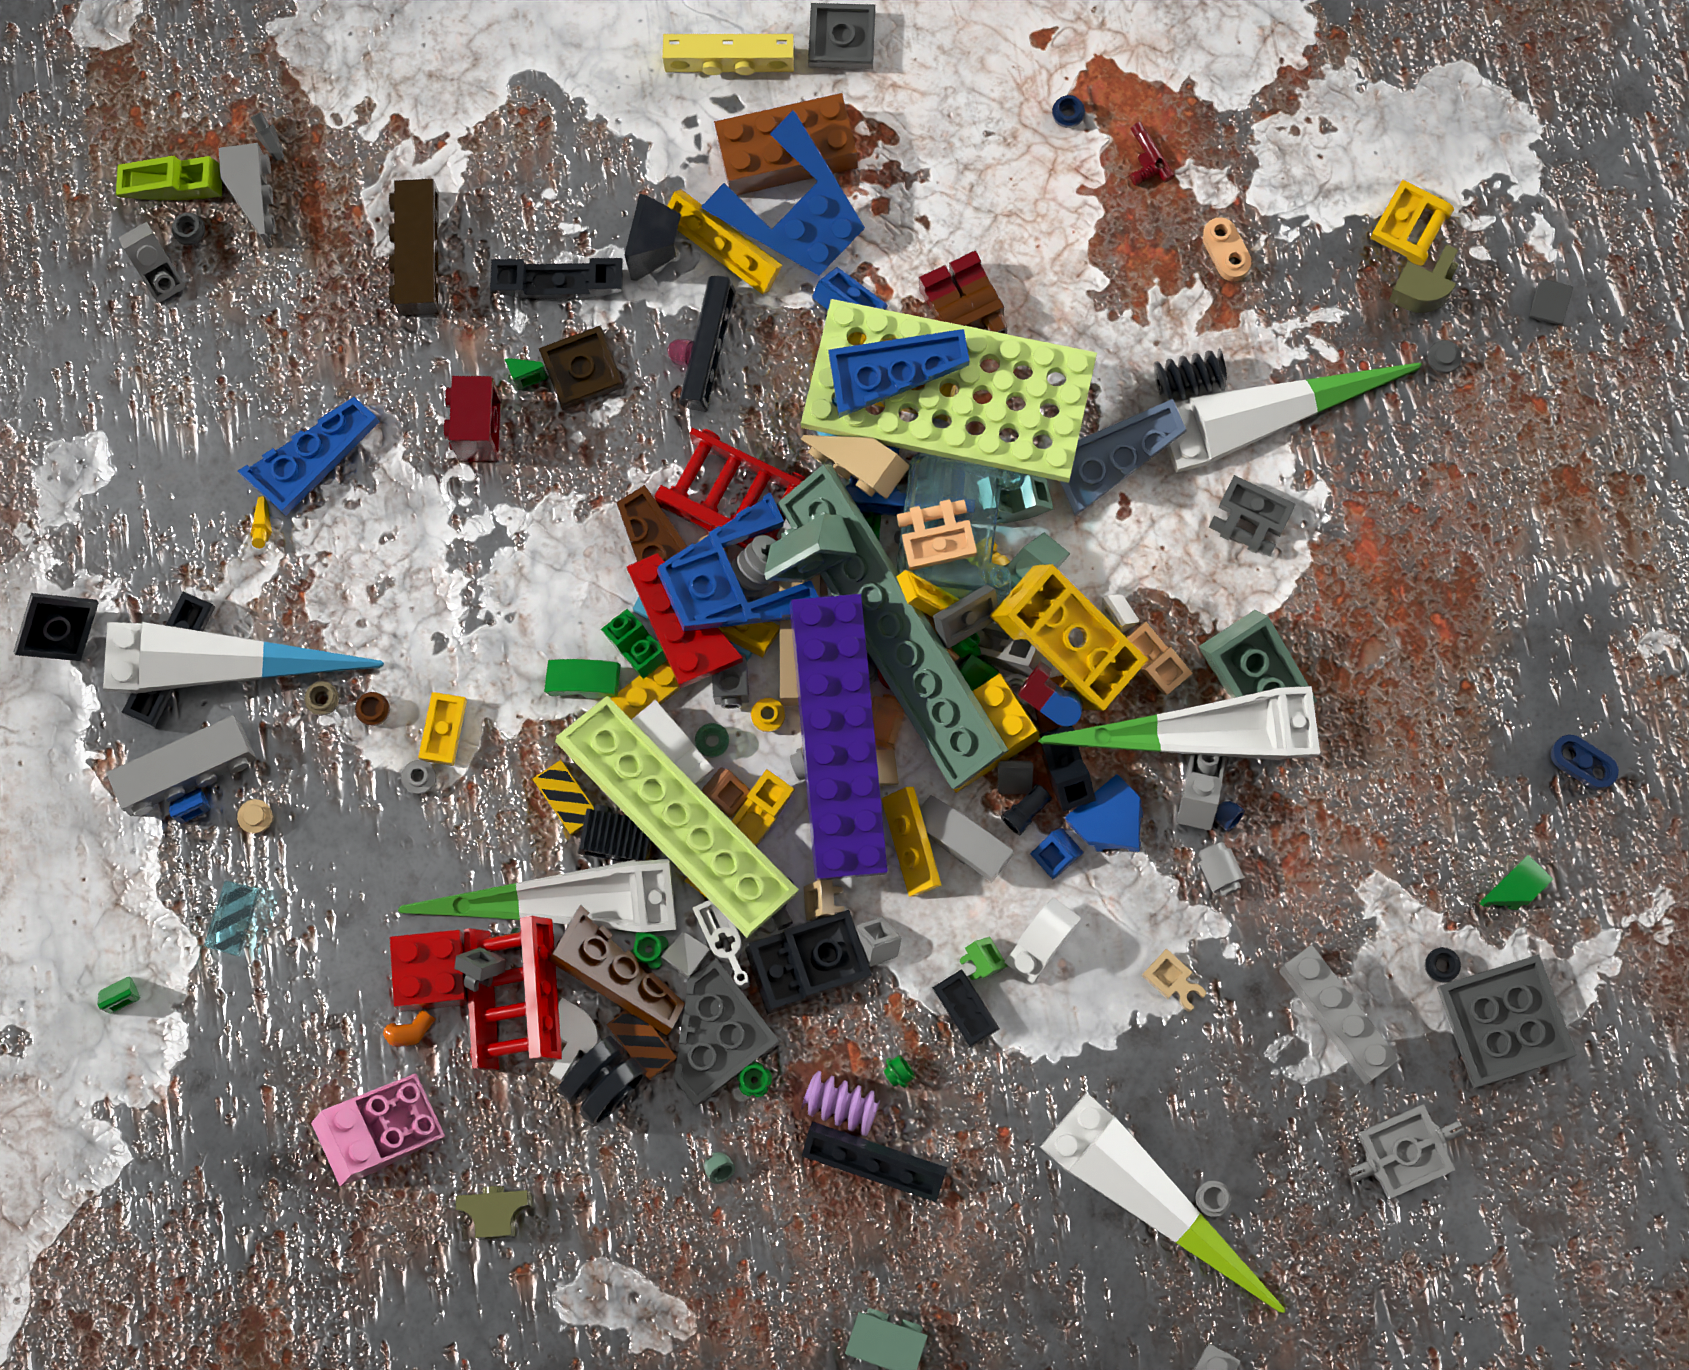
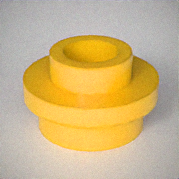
M763 698L752 707L751 719L757 729L763 732H773L784 723L785 710L778 700ZM765 709L774 711V716L771 719H764L761 716Z

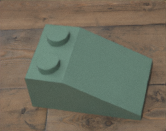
M1253 610L1198 646L1214 675L1231 699L1276 688L1309 687L1270 618L1257 610ZM1313 694V701L1314 703H1316L1317 699Z

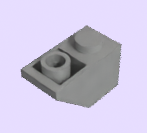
M148 222L118 237L123 249L157 304L186 288Z

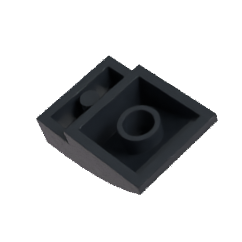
M849 910L785 929L780 934L748 943L745 948L767 1015L824 996L872 976Z

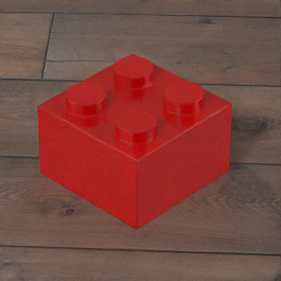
M460 930L390 937L393 1001L395 1008L401 1012L468 1005V992L464 986L466 974L455 969L456 956L464 953V934Z

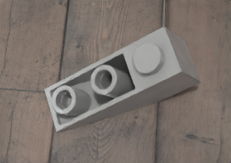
M258 143L219 148L220 174L223 183L267 247H272L271 235L276 234V226L273 215H269V204H273V192L271 185L267 184L266 174H271L268 154H263Z
M1190 754L1178 812V824L1211 831L1218 807L1226 756Z

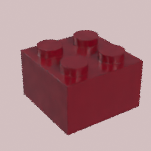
M452 376L451 387H447L445 392L446 407L450 408V419L444 420V438L449 440L450 450H454L459 462H499L502 398L493 376Z

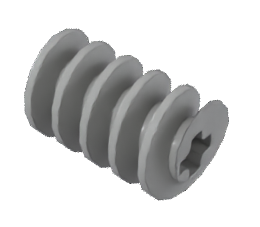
M766 535L755 537L752 543L748 544L745 550L741 551L738 557L734 558L731 562V567L748 603L759 596L768 587L770 582H773L772 580H766L764 571L770 545L776 541Z

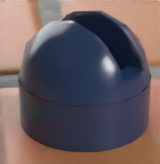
M1223 801L1217 807L1215 818L1217 823L1229 832L1242 819L1245 810L1237 803Z

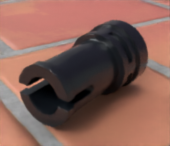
M1036 784L1017 805L1013 804L1010 809L1005 811L1001 815V819L1014 833L1020 836L1027 826L1032 823L1031 819L1048 802L1052 801V797L1042 786Z

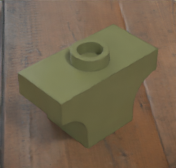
M504 1186L483 1187V1194L455 1196L456 1210L461 1213H468L471 1216L475 1226V1238L479 1240L516 1237L515 1223L518 1215L523 1210L532 1207L531 1192L527 1190L504 1192Z

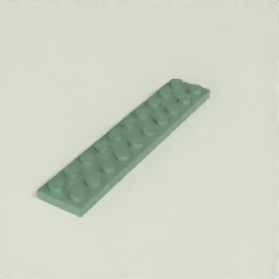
M823 464L782 498L777 505L791 528L804 526L809 523V517L820 512L843 517L857 553L820 573L833 596L861 594L866 650L952 790L960 788L1009 750L924 613L907 604L896 577L899 575L897 569L831 464Z

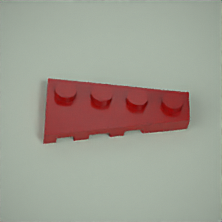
M658 553L626 566L680 689L743 662L742 656L719 628L683 631L657 573L658 566L664 563V560Z

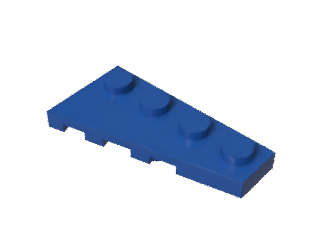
M353 397L318 419V424L305 432L299 431L291 436L292 440L277 450L272 448L262 455L263 459L250 467L248 465L242 467L238 472L286 516L380 421L376 415Z

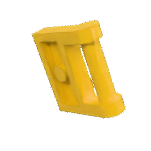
M1402 179L1370 239L1406 256L1410 262L1416 265H1424L1429 256L1427 253L1443 222L1451 217L1454 207L1447 201ZM1427 208L1433 212V215L1415 245L1407 240L1424 209Z

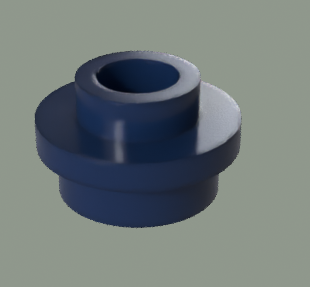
M1073 95L1060 97L1052 108L1054 121L1065 128L1079 125L1085 115L1084 104ZM1069 109L1074 112V115L1065 116L1062 112Z

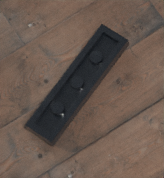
M813 1121L808 1130L802 1152V1157L933 1202H937L948 1168Z

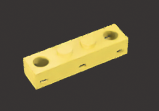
M663 34L662 58L665 72H703L707 75H719L722 72H736L739 75H751L754 72H794L793 34ZM670 41H679V44H670ZM723 41H733V44H723ZM777 41H787V44H777Z

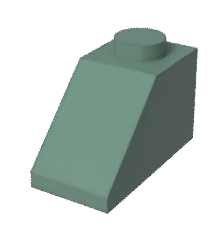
M1043 532L1024 546L1001 572L1000 584L1011 592L1033 566L1053 564L1058 569L1070 553Z

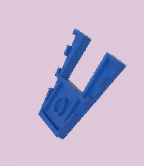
M792 110L770 135L817 180L816 184L773 229L725 183L701 207L820 276L865 229V226L798 115Z
M771 492L763 496V499L752 507L748 506L736 514L734 519L722 527L718 526L710 531L707 537L695 545L692 543L658 566L657 573L683 631L790 620V603L792 599L819 597L810 580L749 603L745 598L723 548L783 527L784 520Z

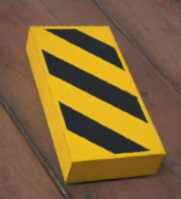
M559 760L534 777L533 781L569 834L573 836L582 830L586 809H593L594 807L564 763Z

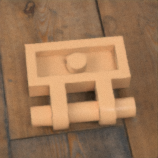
M948 499L940 501V505L923 509H920V506L909 508L910 512L897 514L899 528L913 525L914 532L902 534L909 571L977 556L970 520L956 523L954 517L955 515L967 513L964 500L951 502ZM943 518L945 525L925 529L924 522Z

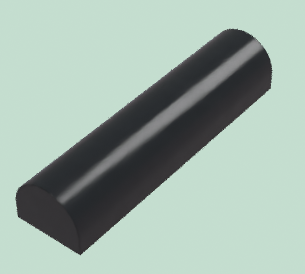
M710 276L707 281L679 399L680 405L691 410L707 412L709 409L736 290L729 277Z
M183 591L165 626L203 632L215 606ZM175 688L131 693L121 713L142 725L154 729Z

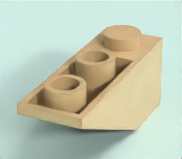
M803 435L801 438L810 447L808 451L810 456L822 464H825L827 460L833 463L836 473L847 481L851 476L857 479L858 482L855 485L871 497L876 492L887 499L910 467L897 453L874 438Z

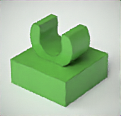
M990 936L976 940L965 947L968 954H965L960 959L961 965L971 960L975 964L977 969L975 973L969 976L971 980L997 974L1008 967Z

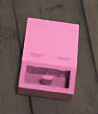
M416 1073L324 1109L311 1123L340 1187L373 1174L445 1137Z

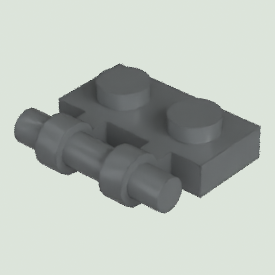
M1234 475L1219 505L1220 509L1230 513L1227 521L1214 515L1209 528L1219 532L1220 537L1228 541L1232 538L1247 545V550L1257 554L1259 551L1271 556L1276 544L1264 539L1267 531L1279 537L1281 536L1296 504ZM1241 518L1258 526L1255 534L1236 526L1239 519Z

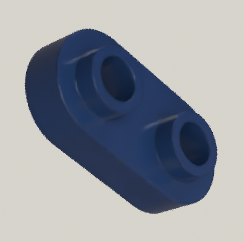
M1564 735L1552 746L1551 758L1553 763L1559 769L1589 788L1604 790L1617 780L1619 768L1616 761L1579 736ZM1564 749H1569L1573 752L1574 758L1572 760H1568L1563 756ZM1594 768H1599L1603 771L1604 776L1602 779L1596 778L1593 775Z

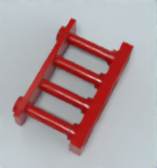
M692 427L689 434L692 444L696 445L697 448L676 486H671L669 489L660 485L654 497L660 508L710 532L716 527H722L734 519L736 514L748 506L752 507L755 505L769 481L786 489L782 497L784 498L803 482L806 477L792 472L791 475L720 441L721 438L708 429H703L701 432ZM710 452L727 461L706 500L701 501L699 504L689 499L687 492ZM741 467L755 474L756 477L735 516L731 515L728 518L718 513L717 506L737 469ZM777 506L778 509H779V511H780V513H781V516H782V518H783V520H784V522H785L786 518H785V516L783 515L782 511L780 510L779 506ZM781 528L762 535L769 536L778 541L776 536ZM755 537L735 545L745 549L748 544L752 543Z
M537 916L520 918V932L492 938L491 931L472 928L464 929V953L480 947L494 952L522 946L523 967L508 969L502 974L493 976V982L490 987L479 983V989L476 992L467 988L472 1069L499 1070V1056L528 1051L529 1059L545 1061L562 1059L556 965L548 961L554 950L552 919ZM524 981L525 1002L495 1007L494 986ZM527 1017V1037L498 1042L496 1021Z

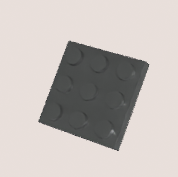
M1539 954L1437 987L1473 1089L1577 1056Z

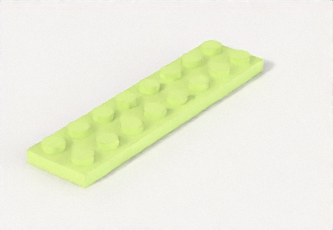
M608 696L556 736L555 742L746 938L797 895L799 889Z

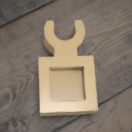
M1165 949L1142 974V977L1167 1000L1176 993L1179 996L1180 1005L1188 1012L1194 1009V1006L1187 1000L1188 993L1195 992L1202 999L1207 994L1202 986L1190 984L1186 981L1193 972L1168 949Z

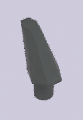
M262 111L252 115L250 118L257 129L255 136L275 161L283 159L284 154L275 126L268 124Z

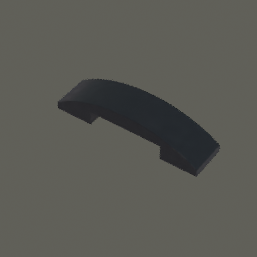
M590 258L589 263L526 264L524 259H491V293L533 299H579L622 292L623 258Z

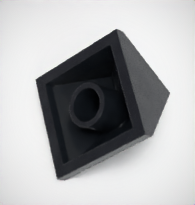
M639 194L624 254L630 278L634 281L640 280L676 258L674 242L681 214L645 194Z
M31 593L13 651L14 654L17 656L81 661L99 602L96 599Z

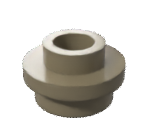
M316 682L305 693L306 707L313 714L320 716L328 715L338 706L339 693L328 682ZM321 694L328 695V700L325 704L317 703V698Z

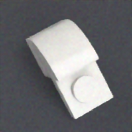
M1053 897L1017 941V945L1004 963L1033 984L1056 951L1067 940L1081 917Z
M564 998L560 1000L558 1008L560 1037L567 1044L562 1051V1059L557 1060L549 1072L561 1082L581 1059L582 1055L586 1054L601 1041L597 1025L584 1010Z

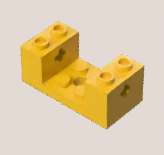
M1053 564L1033 566L990 614V617L1013 640L1027 639L1067 678L1061 687L1064 690L1077 693L1082 699L1084 710L1104 711L1148 660ZM1075 627L1080 629L1083 634V642L1077 648L1073 647L1068 639L1070 631Z

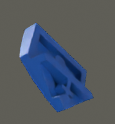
M1118 774L1094 792L1096 801L1076 807L1065 817L1067 824L1088 845H1094L1096 852H1102L1104 849H1128L1129 852H1140L1141 819L1144 814L1141 807L1142 801Z

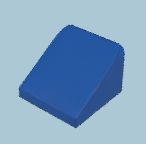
M197 788L185 794L182 798L171 801L169 813L179 824H183L210 811L211 808L203 790Z
M1059 828L1047 836L1030 855L1052 879H1055L1084 852L1063 828Z

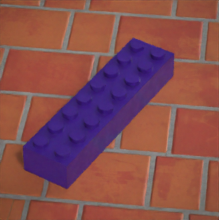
M861 594L792 599L790 603V617L815 881L885 875L888 870Z

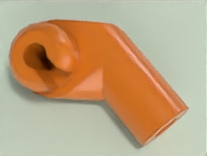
M421 1009L411 1024H388L383 1030V1036L389 1045L395 1047L413 1046L421 1041L436 1019Z

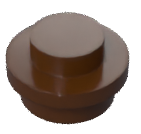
M368 692L362 695L356 702L355 713L363 724L377 726L388 718L390 705L382 694Z

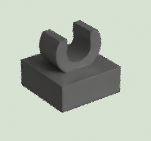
M481 947L457 955L455 961V969L466 974L464 986L474 992L478 991L479 983L490 987L493 982V976L504 973L506 959Z

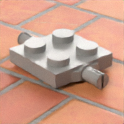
M1420 1105L1357 1133L1366 1152V1162L1349 1168L1348 1173L1352 1175L1363 1170L1362 1173L1351 1177L1354 1183L1373 1175L1380 1182L1389 1200L1455 1171L1447 1153L1446 1142L1465 1135V1131L1462 1128L1450 1133V1131L1462 1126L1459 1120L1440 1129L1431 1120L1425 1105Z

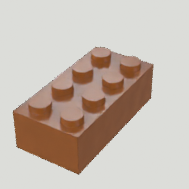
M834 94L714 121L728 187L736 195H741L814 178L770 135L792 110L798 115L833 174L857 169V150L843 94Z

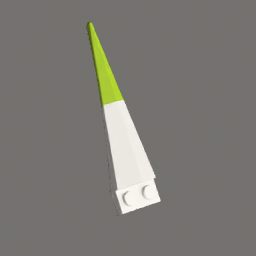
M1085 1093L1041 1144L1040 1148L1068 1173L1144 1221L1278 1312L1285 1313V1309L1118 1119L1112 1116L1088 1093Z

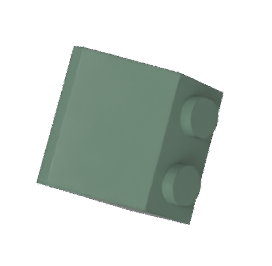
M820 512L809 517V523L804 526L791 528L781 534L782 538L770 545L764 571L766 580L804 583L856 554L857 552L843 517Z

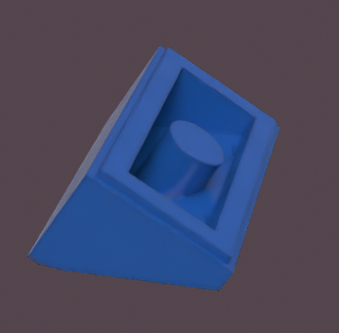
M838 267L818 281L812 295L813 299L827 310L829 309L831 299L884 310L888 307L884 301Z

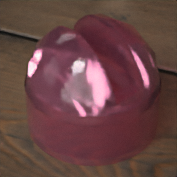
M675 339L667 348V354L671 361L677 365L687 366L693 341L690 339Z

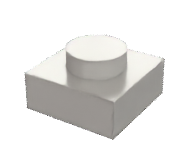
M1207 1343L1194 1370H1237L1241 1361Z

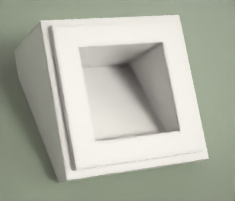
M1107 595L1103 598L1101 610L1121 633L1139 623L1138 617L1123 595Z

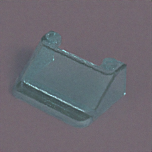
M921 452L917 453L910 462L904 513L910 512L909 508L920 506V509L940 505V501L948 499L951 502L964 500L967 513L955 515L954 517L956 523L970 520L977 556L911 570L910 572L959 599L966 597L986 584L995 588L997 600L1005 599L1011 592L1010 572L1005 566L991 563L1000 491L1019 489L1024 483L1025 474ZM943 518L924 522L925 529L945 525ZM913 525L901 528L897 557V571L899 574L904 570L909 571L902 534L914 532Z

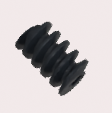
M1220 348L1218 349L1217 358L1213 351H1206L1204 361L1200 354L1194 353L1191 358V364L1187 357L1180 356L1178 367L1171 358L1166 360L1165 369L1160 362H1154V375L1160 395L1165 394L1168 401L1173 399L1174 391H1178L1182 400L1186 399L1188 388H1191L1195 396H1199L1200 386L1204 385L1208 394H1211L1213 383H1217L1221 391H1225L1227 372Z

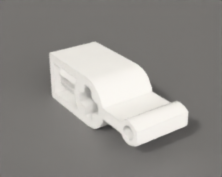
M656 700L632 719L695 785L714 771L711 764L702 756L686 734Z
M710 900L693 907V911L715 958L723 963H731L735 972V983L741 990L750 987L748 975L745 971L741 970L737 961L742 954L743 945L735 925ZM712 911H713V913H714V915H715V917H716V919H717V921H718V924H719V926H720V928H718V929H717V927H716V925H715V923H714V921H713V919H712V916H711V914H710V912H712ZM727 938L729 942H733L730 952L726 953L723 948L717 950V948L722 946L721 939Z

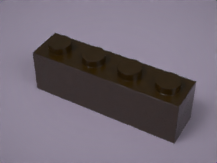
M434 179L394 180V192L389 193L390 212H394V223H389L390 242L394 243V254H389L390 273L394 274V285H389L390 304L395 305L400 316L439 314L438 188Z

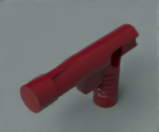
M1142 122L1134 124L1130 130L1143 148L1144 153L1138 156V161L1143 168L1130 174L1133 185L1137 186L1142 181L1144 182L1158 174L1163 182L1173 179L1175 174ZM1160 163L1163 168H1157L1155 165Z

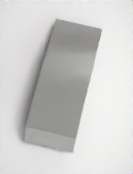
M930 795L920 807L928 837L961 863L969 865L991 883L1013 857L1014 851L936 797Z

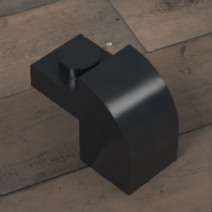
M1062 726L1039 734V738L1075 731L1073 726ZM1041 744L1044 765L1062 810L1066 811L1096 801L1090 773L1082 760L1079 746Z

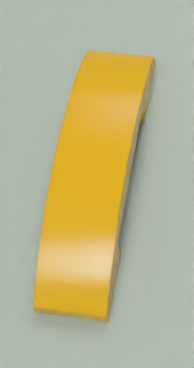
M766 769L746 796L748 799L731 822L757 847L784 809L795 789ZM688 877L685 879L686 883L703 894Z

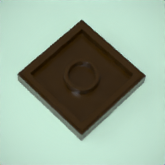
M601 325L539 348L562 411L624 388V383Z

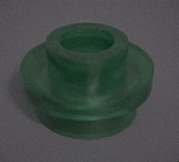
M716 723L703 725L695 735L696 748L706 757L714 758L722 755L729 746V735L726 729ZM716 736L719 742L715 746H708L706 744L707 738Z

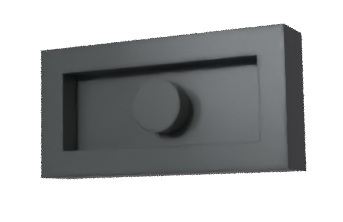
M986 584L933 615L937 635L945 648H951L995 622L990 617V614L998 606L995 588Z

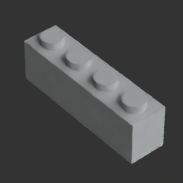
M232 715L110 770L106 774L120 808L130 816L133 814L134 816H141L151 812L154 809L153 805L164 800L171 802L182 798L186 794V790L195 786L206 787L217 781V776L228 771L236 773L244 770L249 766L248 762L255 760L256 757L241 722Z
M1313 945L1307 947L1282 966L1279 970L1280 974L1365 1085L1400 1060Z

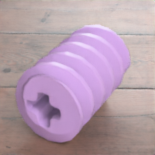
M817 1071L808 1086L801 1110L808 1104V1115L813 1117L821 1109V1119L823 1121H827L832 1114H835L836 1126H840L847 1118L848 1130L853 1132L861 1124L862 1135L867 1136L880 1101L878 1103L874 1102V1091L872 1090L865 1098H862L861 1086L859 1085L851 1093H848V1081L845 1080L838 1088H835L834 1076L832 1075L825 1083H821V1071Z

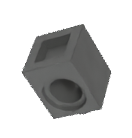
M741 655L743 658L742 663L712 675L715 705L721 704L722 708L734 709L741 707L742 703H749L746 655ZM730 676L740 680L738 686L731 690L724 689L721 686L722 681Z

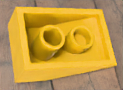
M1000 673L972 692L1009 751L960 788L953 789L955 793L996 768L998 762L1008 760L1040 739V731L1007 680Z

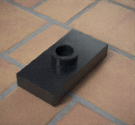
M962 969L932 987V990L969 1048H972L1000 1030Z

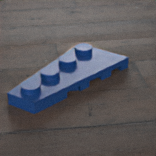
M964 329L828 350L839 418L969 366L970 362Z

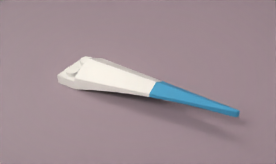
M107 622L103 691L144 693L258 678L380 668L384 663L381 660L142 622V624Z

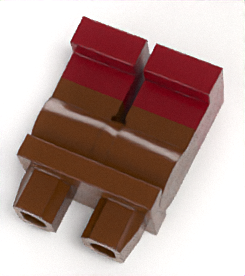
M976 250L949 262V270L946 265H943L919 277V291L936 320L1007 334L1004 305L990 283Z

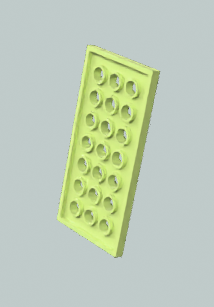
M831 299L804 407L801 428L843 437L874 438L887 446L1069 483L1097 352ZM964 329L970 360L969 366L930 381L920 390L910 389L880 401L885 406V409L878 415H872L863 408L839 418L838 409L832 403L835 391L828 350L854 346L847 341L850 334L854 332L864 334L867 339L863 344L881 342L886 339H901ZM986 359H993L999 364V368L995 372L987 373L981 369L980 364ZM1018 366H1027L1032 370L1033 374L1030 378L1022 380L1017 378L1013 371ZM1054 372L1061 373L1066 378V382L1061 386H1053L1047 381L1048 375ZM946 383H952L958 387L959 392L953 397H945L940 393L939 389ZM979 390H986L992 395V399L986 404H979L973 399V395ZM1012 397H1020L1025 401L1026 406L1022 410L1014 411L1008 408L1006 402ZM1048 403L1054 404L1058 407L1059 413L1055 417L1048 418L1041 414L1040 408ZM904 408H913L917 411L918 417L914 421L906 422L899 417V413ZM944 414L951 419L952 423L947 428L940 429L932 423L933 418ZM972 421H978L984 425L985 431L980 435H971L967 432L966 426ZM1005 428H1012L1017 431L1019 437L1014 442H1005L1000 438L999 433ZM1038 435H1046L1052 440V445L1047 449H1039L1034 445L1033 439Z

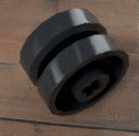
M612 1036L604 1038L589 1050L569 1071L557 1089V1092L570 1105L583 1101L579 1114L593 1127L602 1123L616 1111L638 1087L647 1073V1070L633 1057L620 1063L625 1049Z

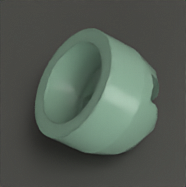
M714 1152L712 1153L713 1157L710 1159L706 1158L704 1170L712 1183L720 1184L727 1181L734 1174L735 1165L725 1153Z

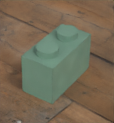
M868 1308L866 1314L858 1312L845 1352L846 1355L889 1370H917L928 1335L921 1333L923 1326L903 1319L901 1326L887 1322L889 1314L872 1308Z

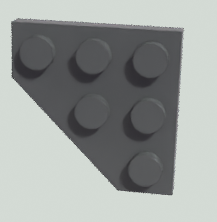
M717 958L688 979L686 990L687 995L674 1079L695 1107L699 1106L733 1080L745 1067L753 1064L780 1044L778 1038Z

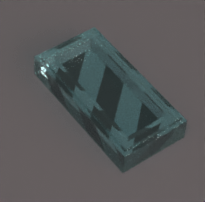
M225 880L204 947L240 956L260 894L259 889Z

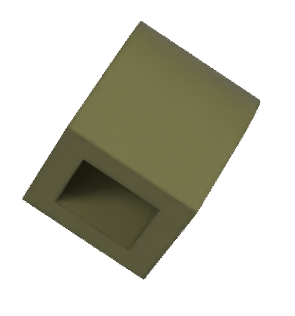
M1446 244L1433 272L1407 261L1393 289L1389 302L1417 313L1432 312L1442 307L1449 300L1457 284L1451 281L1459 265V263L1453 261L1458 249Z

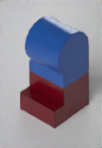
M1040 661L1020 687L1018 696L1058 725L1066 727L1074 725L1081 717L1083 709L1081 697L1073 691L1063 690L1050 680L1049 677L1052 669Z

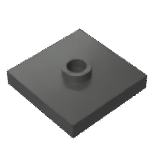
M811 3L808 67L873 69L876 4Z

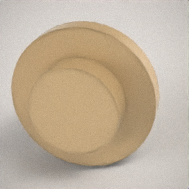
M258 799L245 802L237 814L240 827L251 834L264 832L270 826L273 818L272 810L268 804Z

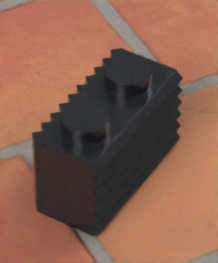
M594 805L593 809H586L577 854L619 862L631 860L648 861L652 840L628 816L614 814V808L609 806Z

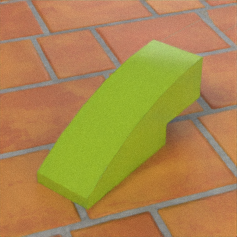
M175 156L119 164L117 168L116 196L144 200H191L221 197L223 181L220 174V163L210 156L182 161Z

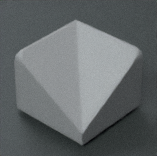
M883 916L855 925L869 967L898 956L902 938Z
M683 932L665 951L662 959L689 979L699 971L712 952L707 946Z

